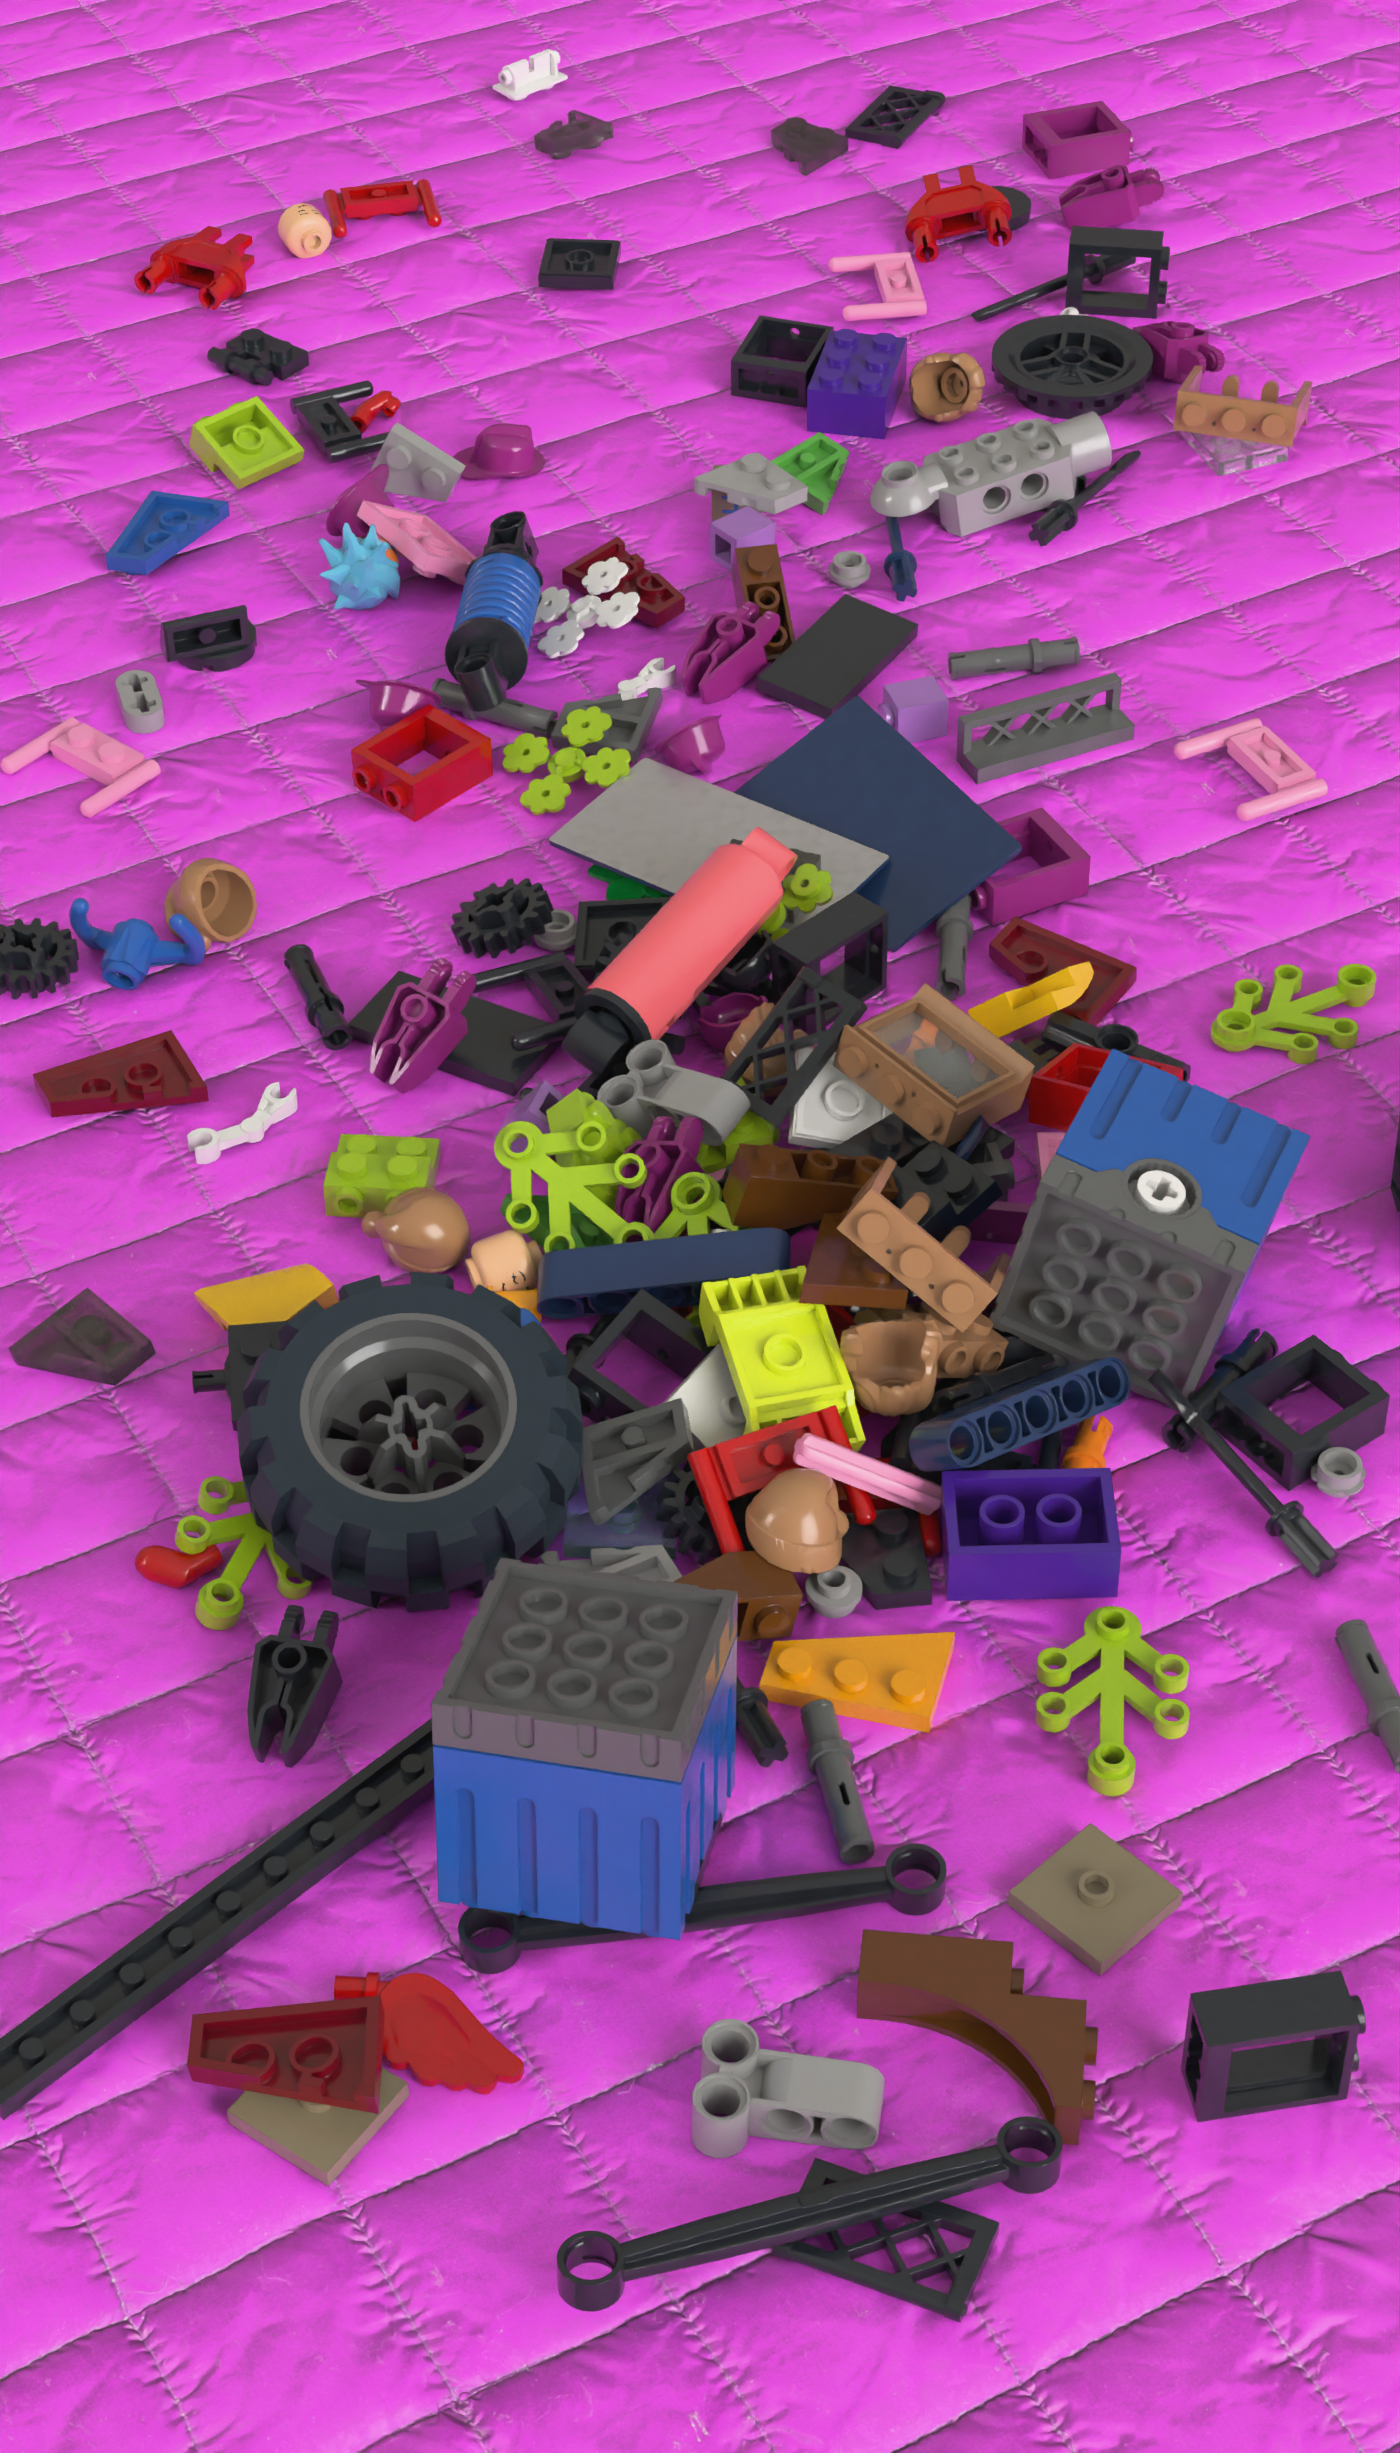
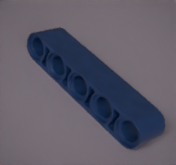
M754 1228L548 1252L538 1260L537 1311L547 1318L557 1320L620 1314L641 1288L669 1308L699 1305L703 1282L710 1281L711 1283L727 1280L728 1278L734 1279L751 1276V1274L758 1275L774 1272V1270L791 1269V1237L781 1229Z
M1115 1357L1065 1364L920 1423L910 1435V1456L914 1464L925 1472L974 1467L1122 1404L1130 1393V1374L1125 1364Z

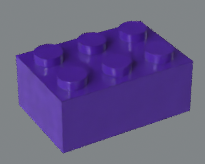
M851 329L830 330L807 388V431L885 439L906 381L907 338L895 337L890 333L873 335L857 333Z
M1110 1468L942 1471L940 1528L947 1601L1117 1597L1121 1544Z

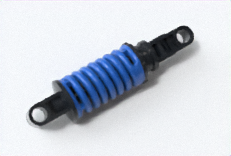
M521 511L503 514L491 523L487 545L484 546L483 554L476 560H472L467 566L464 575L466 581L454 627L445 648V661L448 670L460 684L468 707L474 712L490 710L501 704L506 698V690L514 687L522 679L528 664V647L537 607L542 599L541 586L543 585V578L539 568L536 567L539 550L527 517Z

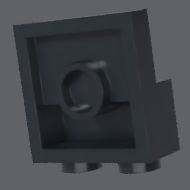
M935 1140L920 1151L903 1168L896 1165L892 1172L899 1193L897 1198L890 1200V1202L900 1209L912 1194L916 1192L927 1194L930 1198V1207L917 1224L940 1243L956 1226L967 1227L1003 1195L994 1179Z

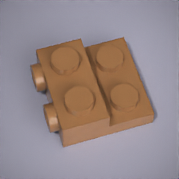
M921 1301L920 1304H906L905 1310L866 1307L867 1310L857 1312L853 1319V1322L857 1325L864 1322H873L878 1319L897 1320L905 1318L907 1321L912 1318L934 1319L937 1328L942 1331L943 1339L937 1357L936 1378H966L977 1372L993 1373L1003 1362L1005 1349L1009 1343L1008 1340L992 1329L993 1322L985 1315L980 1313L962 1333L925 1301Z

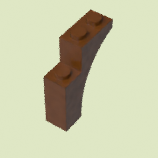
M863 1929L858 1974L857 2018L905 2023L926 2028L954 2038L974 2048L1005 2070L1024 2089L1037 2107L1043 2120L1051 2123L1059 2131L1063 2144L1078 2145L1081 2119L1093 2120L1096 2081L1083 2080L1084 2065L1096 2066L1098 2027L1086 2026L1087 2000L1023 1995L1024 1968L1012 1967L1013 1942Z

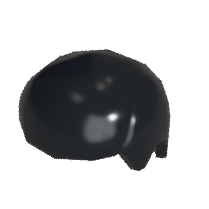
M765 929L761 930L762 935L756 932L712 980L718 987L729 992H742L756 988L769 978L772 973L773 939Z

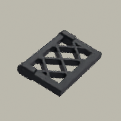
M890 85L845 129V137L879 143L882 146L898 149L945 103L946 98L941 92L930 90L924 92ZM910 107V109H905V110H900V111H896V110H895V109ZM893 121L896 122V123H893V124H888V125H883V126L881 125V124H883V123H888V122H893Z
M803 966L796 975V979L725 1073L719 1078L732 1082L739 1087L750 1101L749 1111L775 1128H778L837 1050L844 1026L847 1024L850 1027L855 1026L868 1007L864 1002L827 981L812 969ZM808 988L814 991L815 1002L793 1008ZM835 1007L842 1008L843 1011L831 1027L826 1030L825 1010ZM816 1013L817 1033L794 1039L793 1020ZM783 1023L785 1042L763 1048L780 1024ZM817 1044L801 1067L796 1070L795 1050ZM785 1053L787 1073L764 1079L762 1060ZM753 1063L754 1083L743 1086L736 1084L749 1065ZM786 1085L772 1105L765 1102V1090Z
M815 2157L800 2191L864 2174ZM937 2201L900 2212V2214L920 2221L891 2231H887L881 2218L871 2220L870 2222L877 2236L846 2247L837 2230L827 2232L826 2234L834 2248V2251L831 2252L797 2240L774 2246L772 2255L788 2261H795L944 2315L945 2318L961 2323L967 2313L974 2289L999 2233L1000 2222ZM942 2228L972 2239L969 2247L950 2254L938 2229ZM927 2233L939 2258L907 2269L895 2244ZM885 2249L897 2273L890 2274L852 2259ZM947 2271L953 2282L948 2294L915 2283L918 2280Z

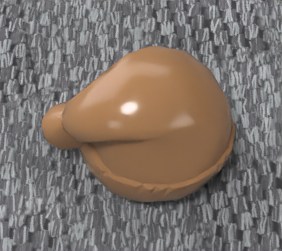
M200 858L190 863L168 889L164 901L166 925L173 936L182 939L169 924V919L173 914L181 913L201 933L207 952L212 941L221 943L238 940L248 932L257 914L256 891L247 874L233 864L215 858Z
M430 1187L408 1189L394 1197L384 1208L383 1212L377 1210L368 1212L361 1221L362 1231L370 1238H380L384 1251L393 1263L409 1273L412 1271L440 1274L457 1265L464 1258L470 1244L469 1223L462 1208L446 1192Z
M794 1468L778 1474L753 1498L745 1514L746 1533L749 1542L754 1550L767 1562L784 1570L807 1574L830 1571L839 1564L842 1556V1537L849 1529V1521L845 1513L839 1509L838 1490L833 1479L819 1470Z

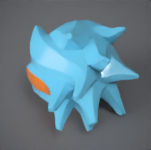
M344 523L342 547L338 549L334 548L323 538L318 541L331 567L330 570L319 575L330 581V590L338 597L334 610L343 607L354 610L371 609L383 602L388 594L392 598H398L400 575L397 568L399 560L396 553L392 551L390 544L384 539L377 537L374 524H371L367 537L363 539L356 537L352 533L349 524Z

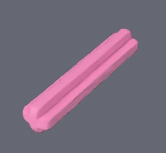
M805 1433L802 1438L797 1439L795 1442L793 1460L798 1465L817 1469L831 1478L925 1515H931L935 1510H939L941 1506V1486L939 1484L811 1433Z

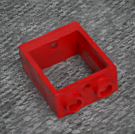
M431 704L426 705L351 749L354 786L414 822H417L493 776L491 738ZM423 750L440 759L414 776L397 767Z
M1073 1043L1033 1074L1025 1094V1100L1029 1103L1028 1122L1067 1132L1111 1051ZM1134 1056L1129 1057V1059H1136L1143 1064L1147 1063L1179 1077L1178 1080L1183 1081L1184 1068Z

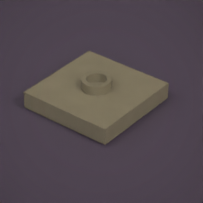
M1090 1823L1009 1891L1008 1905L1097 1975L1101 1976L1181 1906L1183 1892Z
M382 2067L379 2114L244 2091L227 2110L229 2124L329 2187L409 2097V2088L406 2081Z

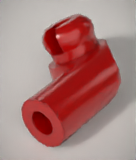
M382 390L357 407L350 419L361 433L367 430L379 411L387 418L394 416L401 406V401L391 395L393 392Z
M215 1544L207 1546L203 1552L198 1554H188L161 1545H152L142 1548L135 1557L136 1570L144 1578L177 1589L190 1584L223 1564L222 1555Z

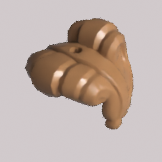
M965 352L928 355L916 363L909 376L912 408L925 419L936 422L953 421L965 414L975 412L979 402L982 400V388L985 386L983 370L975 358Z

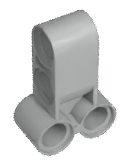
M654 1039L643 1041L631 1049L626 1057L629 1073L627 1075L615 1076L605 1082L598 1091L597 1100L601 1101L609 1109L614 1119H619L627 1127H632L641 1138L649 1134L652 1123H654V1119H657V1117L670 1116V1118H673L676 1132L680 1128L681 1119H684V1117H698L702 1123V1128H704L703 1140L700 1143L715 1147L722 1145L751 1106L746 1094L732 1082L676 1066L666 1044Z
M723 2019L708 2027L702 2037L701 2080L696 2083L692 2092V2141L699 2151L713 2158H728L738 2154L745 2147L749 2136L847 2150L869 2148L876 2143L879 2135L885 2079L878 2069L860 2062L759 2049V2037L754 2028L746 2022L737 2019ZM724 2060H733V2061H736V2062H729V2063H728V2062H724ZM714 2114H725V2115H728V2116H727V2117H717V2116H714Z

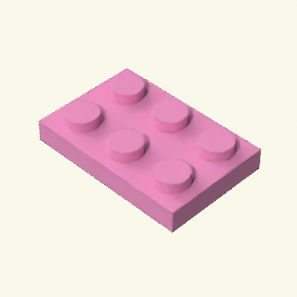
M364 500L357 513V516L369 526L371 524L375 525L377 537L388 541L392 545V551L398 556L409 559L414 563L412 566L414 571L429 578H435L437 574L444 575L449 580L464 585L466 581L464 575L467 566L472 560H476L477 557L427 515Z

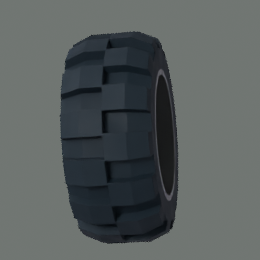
M411 1271L410 1284L382 1287L380 1275L342 1285L338 1291L340 1302L324 1309L314 1300L278 1331L280 1351L268 1347L258 1357L243 1389L245 1412L237 1421L239 1460L244 1490L256 1525L271 1533L274 1552L303 1579L315 1582L319 1577L325 1575L330 1578L332 1595L377 1609L381 1596L406 1598L407 1611L416 1612L448 1608L450 1606L449 1593L467 1587H472L477 1598L483 1596L489 1581H493L495 1568L500 1558L519 1560L523 1554H526L532 1559H536L545 1553L567 1522V1502L579 1492L583 1460V1421L578 1387L567 1378V1359L546 1330L535 1321L521 1327L520 1307L480 1284L477 1285L472 1295L454 1290V1282L449 1275ZM407 1388V1395L398 1396L393 1401L390 1392ZM468 1403L478 1408V1410L461 1420H456L457 1415ZM336 1429L356 1438V1441L328 1437L332 1430ZM407 1437H415L418 1450L412 1449L411 1442L408 1441ZM473 1446L478 1448V1450L473 1453H465L461 1448ZM432 1459L437 1460L436 1463L429 1469V1462ZM398 1466L404 1468L405 1474L396 1471L395 1468ZM356 1468L369 1470L361 1476L347 1474L350 1470Z

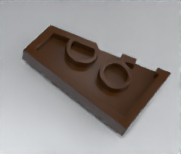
M849 1209L842 1211V1213L824 1212L803 1280L799 1303L905 1310L909 1291L907 1286L836 1229L843 1221Z

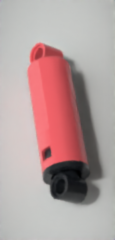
M759 826L748 835L741 845L732 843L719 846L575 1001L574 1013L578 1021L565 1037L561 1050L602 1079L613 1069L619 1060L626 1061L628 1053L636 1045L651 1039L659 1040L774 913L783 897L781 882L793 867L798 855Z

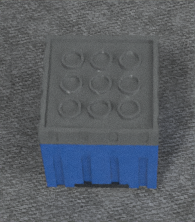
M1112 1049L1040 1180L1035 1193L1036 1197L1022 1229L1023 1233L1017 1242L1009 1264L1010 1268L996 1299L997 1304L989 1319L993 1322V1328L1002 1332L1007 1331L1028 1344L1050 1354L1055 1353L1068 1359L1070 1363L1108 1357L1120 1359L1130 1374L1131 1391L1151 1400L1152 1398L1173 1409L1148 1379L1159 1368L1187 1400L1192 1397L1248 1280L1311 1136L1294 1128L1292 1130L1285 1125L1278 1124V1121L1244 1106L1242 1108L1236 1103L1228 1102V1099L1197 1085L1192 1086L1186 1081L1178 1080L1179 1077L1147 1063L1143 1064L1136 1059H1129V1055Z
M500 1558L495 1568V1577L493 1581H489L478 1604V1613L472 1617L461 1640V1649L459 1653H455L443 1678V1687L441 1691L437 1690L431 1703L439 1902L458 1905L461 1902L471 1908H482L513 1914H520L521 1912L533 1918H544L575 1924L582 1922L589 1927H600L637 1934L642 1932L651 1937L681 1939L685 1928V1913L690 1914L726 1812L727 1797H731L735 1786L738 1591L711 1590L699 1588L696 1585L661 1580L655 1582L641 1580L639 1577L605 1572L592 1573L580 1571L577 1568L542 1563L536 1565L522 1563L521 1560Z

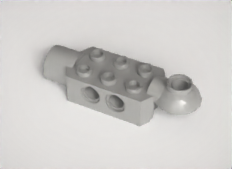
M1094 411L1056 424L1040 418L1022 420L1014 426L1000 431L984 433L976 439L958 445L943 447L938 452L926 455L921 467H917L916 464L910 461H896L886 465L881 472L882 477L873 487L870 495V504L876 512L889 517H906L917 514L929 507L931 512L940 517L941 524H943V528L948 533L962 537L1047 508L1057 499H1073L1077 477L1111 465L1112 451L1110 440L1102 420Z

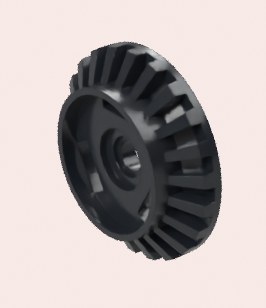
M1054 315L1031 319L1005 331L993 346L991 368L994 372L995 380L1003 384L1004 390L1015 394L1017 400L1026 408L1045 416L1070 419L1091 411L1097 413L1098 416L1107 414L1118 408L1124 401L1132 398V394L1141 392L1145 387V383L1151 379L1153 353L1149 344L1141 335L1119 323L1084 315Z

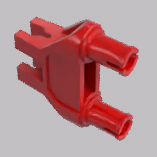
M973 165L958 168L960 185L942 189L937 173L923 176L926 193L914 204L905 222V234L907 239L914 243L915 257L918 261L927 263L926 252L929 253L930 262L937 258L939 255V249L936 244L937 239L987 229L989 243L993 246L1000 247L998 236L1002 237L1003 246L1010 242L1012 238V232L1008 223L1012 215L1010 203L995 188L976 181Z
M207 226L193 237L170 241L153 252L150 257V264L135 275V285L142 293L147 291V294L155 292L164 282L172 284L176 282L201 288L198 293L199 301L205 308L209 309L211 306V310H215L228 297L237 298L246 291L245 272L255 263L253 255L245 254L244 252L246 248L253 244L252 236L239 233L226 243L220 244L215 241L222 236L221 229Z

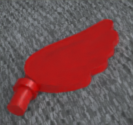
M367 1972L366 1977L336 1975L334 2000L381 1996L385 2011L382 2058L389 2068L394 2070L408 2069L417 2082L423 2086L433 2087L441 2084L452 2091H462L468 2088L475 2093L483 2095L492 2092L498 2081L513 2084L521 2080L525 2070L522 2060L491 2035L458 1996L437 1979L417 1972L403 1974L393 1978L391 1981L380 1980V1972Z

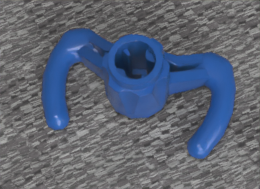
M84 898L75 899L69 910L70 925L78 938L89 948L105 951L100 964L101 975L108 984L123 990L136 989L146 978L150 967L180 963L198 965L204 961L206 952L204 939L196 926L181 913L173 914L169 919V924L182 937L185 942L183 944L159 940L150 924L135 918L115 924L112 933L96 928L87 919L89 903Z

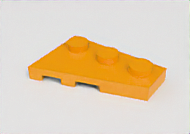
M955 1632L774 1641L759 1683V1689L763 1690L768 1701L802 1708L811 1701L825 1699L833 1703L836 1715L930 1733L954 1650Z

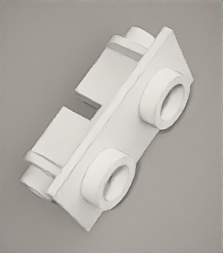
M546 49L529 56L530 69L529 61L526 59L504 66L498 74L500 83L493 85L492 88L507 96L508 99L518 101L527 98L529 94L539 90L550 89L554 84L568 79V76L557 69V64L560 63L559 53L556 50Z

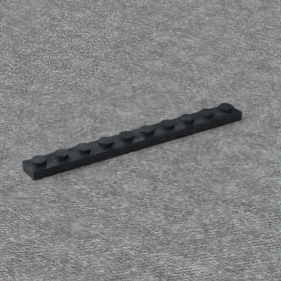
M432 1718L1 2037L0 2117L5 2120L433 1796L434 1744L432 1739Z

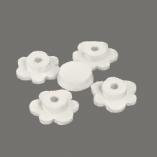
M613 557L606 562L599 561L592 564L588 569V575L582 579V584L587 588L590 595H586L572 604L568 599L570 593L567 589L558 590L556 587H549L541 593L542 599L537 607L534 623L541 620L544 623L557 620L566 611L568 619L561 626L551 627L547 631V636L539 641L538 649L541 653H546L548 658L551 659L557 656L568 655L578 647V640L583 638L585 634L583 629L591 627L596 623L600 627L608 625L610 628L616 629L628 623L638 613L637 605L640 602V597L636 592H629L625 595L622 592H618L610 600L601 602L599 597L594 596L609 592L618 586L620 579L628 572V567L625 563L619 562L618 558Z

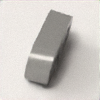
M130 670L119 675L116 679L118 704L126 727L138 734H149L161 729L165 724L163 701L153 675L143 670Z

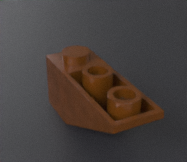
M777 544L735 548L731 577L737 609L741 608L745 602L750 601L757 604L760 608L759 617H762L763 613L765 614L769 610L779 614V617H781L778 631L764 646L767 662H774L795 642Z
M740 1143L722 1195L732 1226L787 1230L822 1220L824 1212L842 1213V1211L850 1209L853 1204L852 1199L885 1160L868 1155L855 1157L830 1154L822 1150L803 1151L780 1148L771 1144L759 1146ZM892 1173L880 1193L889 1201L896 1199L899 1193Z
M756 1551L727 1552L674 1581L675 1583L696 1585L704 1589L738 1591L737 1641L791 1637L803 1596L791 1571L784 1570L767 1562Z

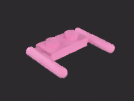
M910 252L833 257L829 260L828 266L833 273L874 270L883 303L845 306L843 317L846 321L925 316L927 314L926 300H924V294Z
M74 717L68 718L6 756L0 763L3 772L13 774L47 752L52 751L54 758L103 783L107 787L80 804V811L87 818L97 815L161 773V769L155 760L149 759L146 761L144 754L85 723L79 724Z
M1253 718L1178 742L1174 746V754L1180 760L1227 746V753L1270 793V795L1240 804L1237 807V816L1242 821H1249L1325 796L1328 792L1325 780L1322 778L1316 779V772L1267 726L1263 727L1259 718Z

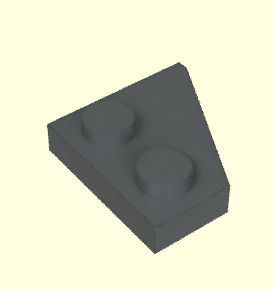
M648 688V696L623 701L621 693L603 696L593 701L585 699L565 703L551 735L553 747L561 749L573 747L570 745L568 738H565L561 732L562 727L568 724L566 719L570 712L577 709L586 711L592 706H597L600 708L601 713L610 715L612 725L609 729L603 731L604 736L600 741L577 748L583 750L584 753L597 755L598 751L605 747H609L613 751L622 748L628 750L631 756L630 762L637 763L663 702L662 688Z
M681 1398L583 1427L582 1471L589 1515L596 1526L604 1524L668 1475L674 1467H678L687 1460L686 1455L694 1452L688 1410Z

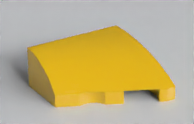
M1089 961L1073 965L1029 986L1004 992L967 1011L970 1017L1000 1038L1074 1003L1088 988L1094 971Z
M308 1263L204 1287L194 1293L196 1300L224 1331L228 1329V1325L290 1321L314 1300L324 1309L339 1302L334 1284L317 1268Z

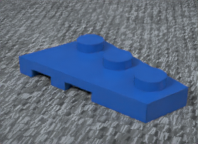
M151 491L106 554L107 569L125 572L129 575L149 574L230 516L228 501Z

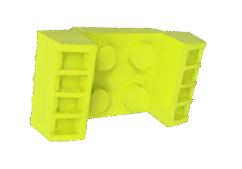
M805 1265L781 1271L774 1270V1272L758 1275L751 1274V1276L728 1278L727 1280L717 1282H703L698 1309L701 1326L708 1347L721 1343L746 1418L743 1435L836 1405L853 1451L858 1452L866 1439L855 1405L854 1388L825 1305L799 1303L802 1284L807 1271Z

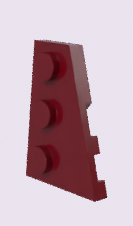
M618 536L562 569V584L586 596L590 594L587 588L583 586L582 579L588 575L589 567L596 562H606L608 559L616 557L619 562L627 565L628 572L620 579L616 588L606 593L594 595L599 597L601 602L610 600L618 592H622L624 595L629 592H636L640 597V602L637 605L638 613L633 617L655 628H659L685 611V597L659 573H650L645 569L644 560L637 553L630 555L625 550V542Z
M1016 916L989 943V958L1024 987L1067 967L1089 961L1094 974L1088 988L1074 1003L1059 1010V1012L1094 1026L1098 1025L1136 982L1137 967Z
M172 1030L33 1074L35 1089L52 1118L209 1101L205 1082Z
M381 1996L193 2014L187 2060L191 2079L194 2082L379 2114L385 2019Z

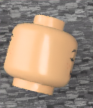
M305 203L295 204L286 209L280 217L278 234L285 246L298 258L318 256L329 246L332 238L331 227L325 217L314 206Z
M510 1229L475 1242L471 1248V1257L465 1259V1265L474 1290L478 1284L485 1288L493 1286V1291L534 1290L537 1288L538 1260L542 1254L536 1240L526 1243L519 1232Z

